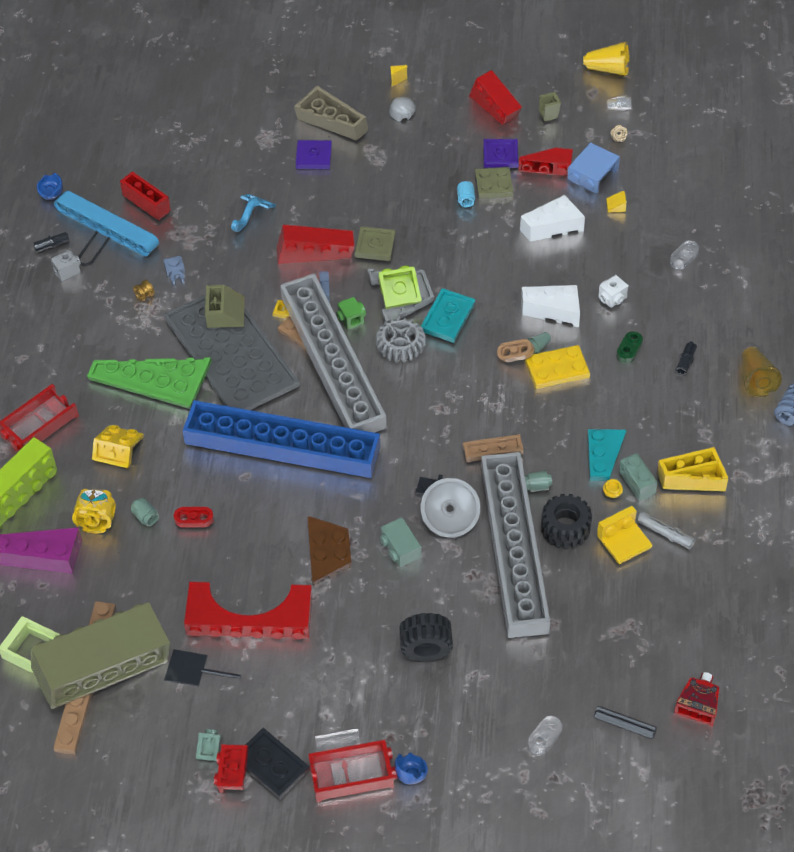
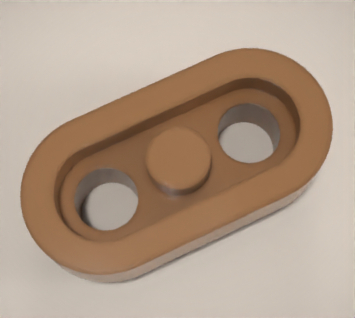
M527 339L505 342L497 349L498 357L504 362L527 359L534 353V346Z

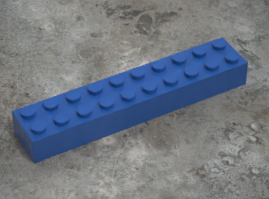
M196 400L193 401L183 428L184 441L188 445L372 478L381 447L379 433Z

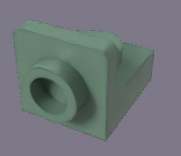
M205 729V733H199L196 759L217 761V753L220 751L221 739H223V735H218V730Z

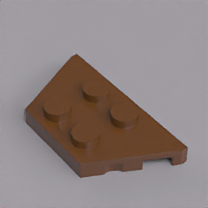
M309 516L308 530L313 586H316L320 580L328 576L331 578L337 575L339 571L352 567L348 528Z

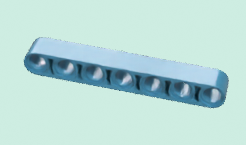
M65 191L54 202L55 208L62 214L98 231L106 237H110V239L143 256H148L159 245V240L152 233L70 191Z

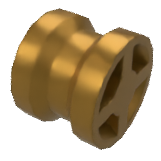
M147 279L143 280L140 285L133 286V291L141 302L145 301L146 297L155 295V291Z

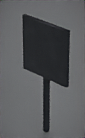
M173 649L164 681L199 687L203 673L240 679L241 675L205 669L208 655Z

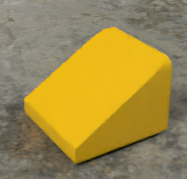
M407 65L390 66L392 86L407 79Z
M625 191L606 198L608 213L626 212Z

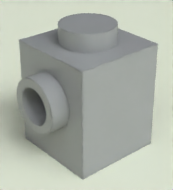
M70 250L51 258L53 270L61 282L81 273L79 267L81 265L80 259L77 255L74 256Z

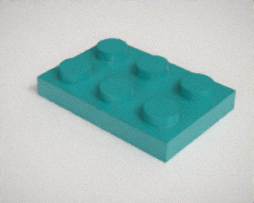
M442 288L420 327L423 328L426 334L454 343L475 305V299Z

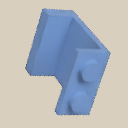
M590 142L568 167L567 179L598 193L599 183L609 170L616 172L619 169L620 156Z

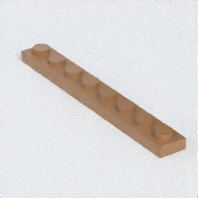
M95 601L89 625L98 619L112 617L115 614L116 605ZM93 693L66 703L53 747L54 752L76 754Z

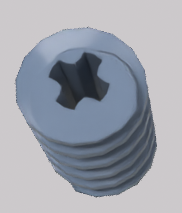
M794 384L788 386L787 391H785L784 396L774 410L777 420L788 426L794 425Z

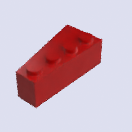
M283 224L276 248L277 263L288 264L351 259L355 247L353 231Z

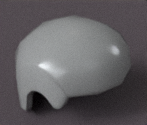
M397 97L390 105L389 115L399 122L403 118L409 120L415 114L416 106L407 97Z

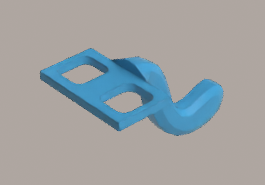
M251 194L242 195L241 198L249 202L241 219L232 222L231 229L240 232L249 221L254 207L260 205L268 209L276 207V204Z

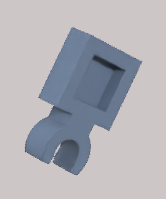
M181 256L163 259L167 277L171 276L172 285H175L176 279H181L182 283H185L183 274L185 269Z

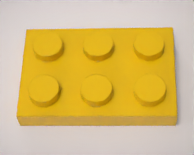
M579 345L533 354L525 359L535 389L590 378V371Z

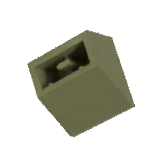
M206 285L205 317L207 328L244 327L245 297L226 285Z

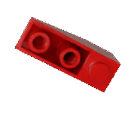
M552 148L519 157V171L568 176V167L572 164L573 149Z

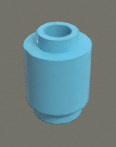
M468 181L457 185L458 202L462 207H471L475 202L474 185Z

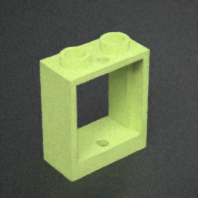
M22 616L0 645V654L2 659L33 673L31 661L16 654L19 647L29 634L46 642L53 640L60 634Z

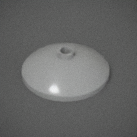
M444 478L434 482L425 491L421 500V515L426 526L435 534L447 538L459 537L469 532L475 526L480 515V501L476 491L465 481L456 478ZM448 505H452L454 507V511L448 512L446 510V507Z

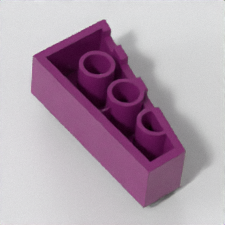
M79 527L0 534V565L73 574L82 543Z

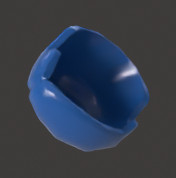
M56 173L52 175L45 174L36 186L38 194L47 200L59 197L63 191L61 177Z
M410 752L406 756L399 754L395 760V771L397 778L401 782L416 784L426 778L428 767L426 761Z

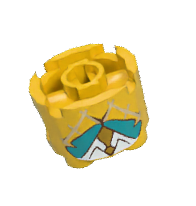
M81 490L72 515L74 524L77 527L79 525L83 527L82 530L87 533L100 534L106 532V529L111 527L116 510V503L111 497V492L107 490Z

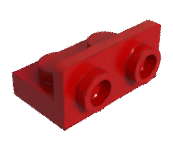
M221 744V752L217 753L218 773L214 775V785L220 793H225V789L244 790L249 749L247 745Z

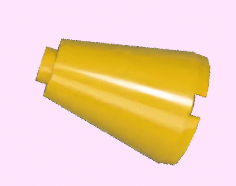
M627 42L587 52L586 56L583 57L584 66L591 70L627 76L629 72V67H626L629 62Z

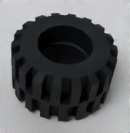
M560 494V497H552V500L549 499L546 502L542 512L541 531L544 532V538H549L548 542L551 544L555 543L556 547L559 548L560 545L564 546V548H568V546L574 548L577 547V544H583L584 540H587L591 530V508L587 506L585 500L581 501V497H573V494H569V496ZM569 518L574 520L575 523L563 524L558 519Z
M420 613L407 617L405 621L400 623L401 652L407 658L416 661H430L442 658L452 651L451 622L447 617L441 614Z

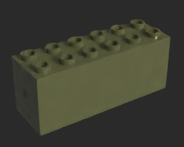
M150 603L137 604L130 610L119 611L112 617L98 619L93 624L86 627H78L71 633L60 634L53 640L37 643L31 648V669L50 708L54 709L167 663L170 641Z

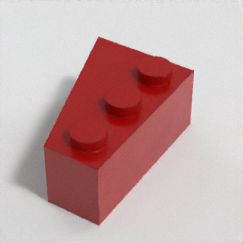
M492 70L476 78L469 94L470 98L502 125L519 115L522 106Z

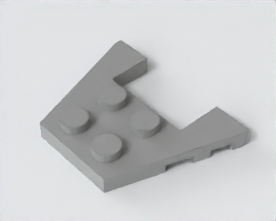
M367 269L371 285L379 284L378 273L381 271ZM415 270L422 299L421 303L382 309L385 322L389 323L390 319L395 321L397 317L400 320L434 301V295L424 270Z

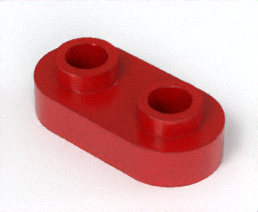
M180 507L175 510L173 515L175 524L183 528L208 527L214 521L213 511L208 507Z

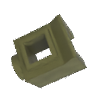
M556 92L539 95V112L543 120L557 119L560 113L561 101Z

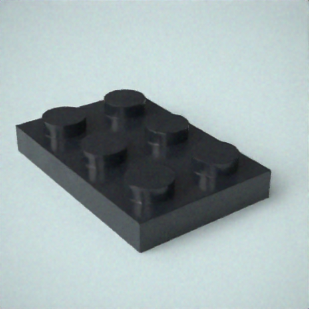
M262 728L245 744L249 748L246 771L279 800L310 771L308 764L265 728Z

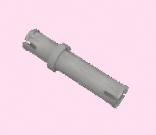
M644 511L638 516L637 523L665 536L670 542H676L689 550L693 547L696 539L680 531V528H674Z

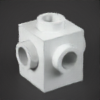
M615 275L601 283L598 297L601 302L612 308L627 298L628 285Z

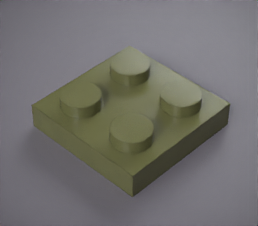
M510 167L475 169L478 199L513 197Z
M360 227L355 258L390 261L396 230Z

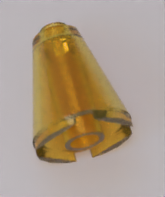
M749 347L743 351L742 368L746 391L754 397H765L772 390L774 392L778 390L782 382L780 371L758 348Z

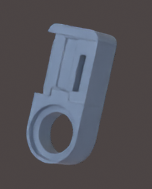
M319 271L320 285L330 303L329 271Z

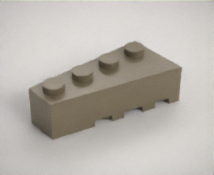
M316 86L294 106L298 120L345 137L358 140L368 131L367 120L364 115L319 86Z

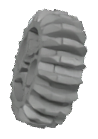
M398 317L395 321L390 319L389 323L384 322L383 326H379L376 334V345L379 353H382L383 358L388 357L389 361L395 359L396 363L398 360H402L404 363L406 359L411 361L413 357L417 358L419 354H422L425 346L426 336L422 327H419L418 322L414 323L412 319L409 321L406 318L399 320Z

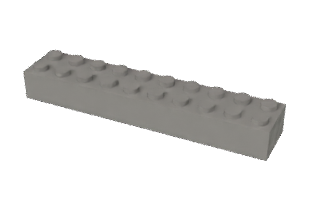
M315 273L280 285L283 303L343 426L374 433L386 429V414Z
M521 453L481 456V473L508 638L549 634L550 617Z

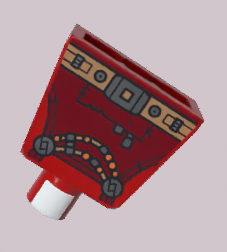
M703 672L700 679L693 677L689 679L676 702L674 714L710 726L714 725L719 686L712 684L714 677L710 673Z

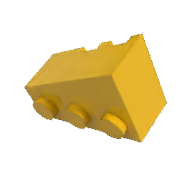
M715 447L658 461L656 474L663 489L726 491L728 476Z

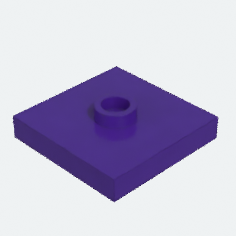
M484 139V168H518V139Z
M298 140L296 169H330L332 140Z

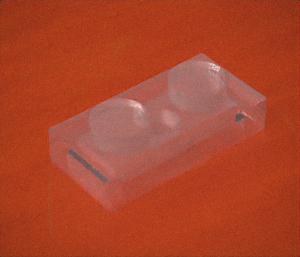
M358 729L315 736L318 752L361 744Z

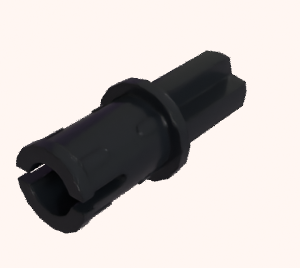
M67 232L52 237L49 235L48 238L33 242L36 252L39 253L46 249H54V246L68 242L69 236Z
M692 341L686 344L683 353L679 355L680 360L675 369L679 375H686L690 364L694 361L693 356L697 345Z

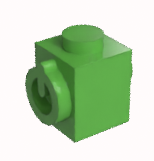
M352 297L337 303V318L340 322H343L347 330L364 324L366 311L361 301L357 302Z

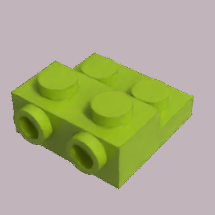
M401 266L396 270L384 269L378 273V281L385 309L421 303L422 299L414 266Z

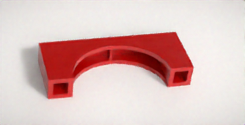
M189 582L184 620L186 635L232 636L235 638L251 636L253 638L273 637L275 639L283 637L294 639L309 638L313 597L312 585L291 584L289 594L276 608L257 615H240L227 611L214 600L210 582Z

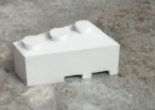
M563 195L522 215L520 231L530 242L551 238L552 235L560 233L567 235L568 232L575 230L582 232L584 231L585 216Z
M577 285L522 287V315L545 320V318L554 319L556 323L568 322L572 323L575 327H579L580 307Z

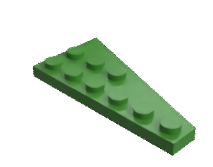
M210 357L197 360L194 358H187V360H175V358L146 359V361H136V359H129V361L94 360L87 378L95 382L191 409L212 359Z

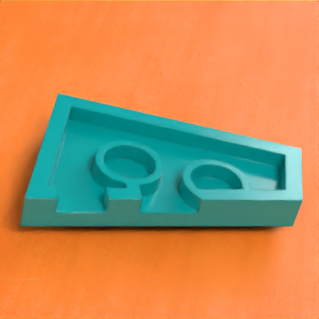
M588 429L590 481L610 480L627 430Z

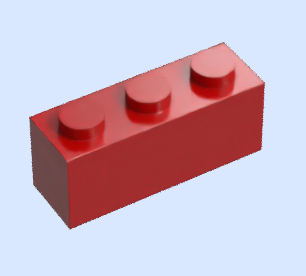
M133 171L120 180L122 195L158 221L171 211L169 196Z

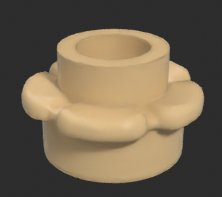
M616 125L611 130V136H613L612 139L619 142L626 139L628 132L622 125Z

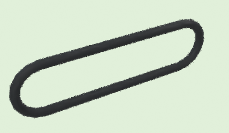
M98 231L94 233V235L91 237V239L86 244L84 249L81 251V253L78 256L79 259L83 255L85 250L88 248L90 243L93 241ZM108 237L105 240L101 248L98 250V252L90 262H81V265L88 266L92 264L97 258V256L100 254L102 249L105 247L110 237Z

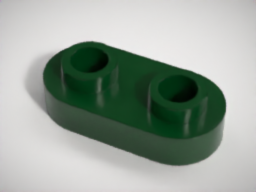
M632 331L624 336L616 355L620 362L631 363L634 361L643 343V337L640 333Z

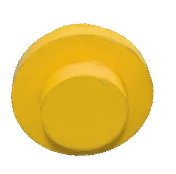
M616 479L608 480L603 486V492L609 498H617L622 494L623 487Z

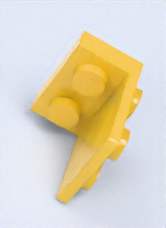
M117 425L107 426L94 438L92 460L129 468L132 460V448L143 439L144 434L139 433L135 429H122Z
M633 506L598 522L597 536L618 564L652 548L651 542L635 523L637 511Z

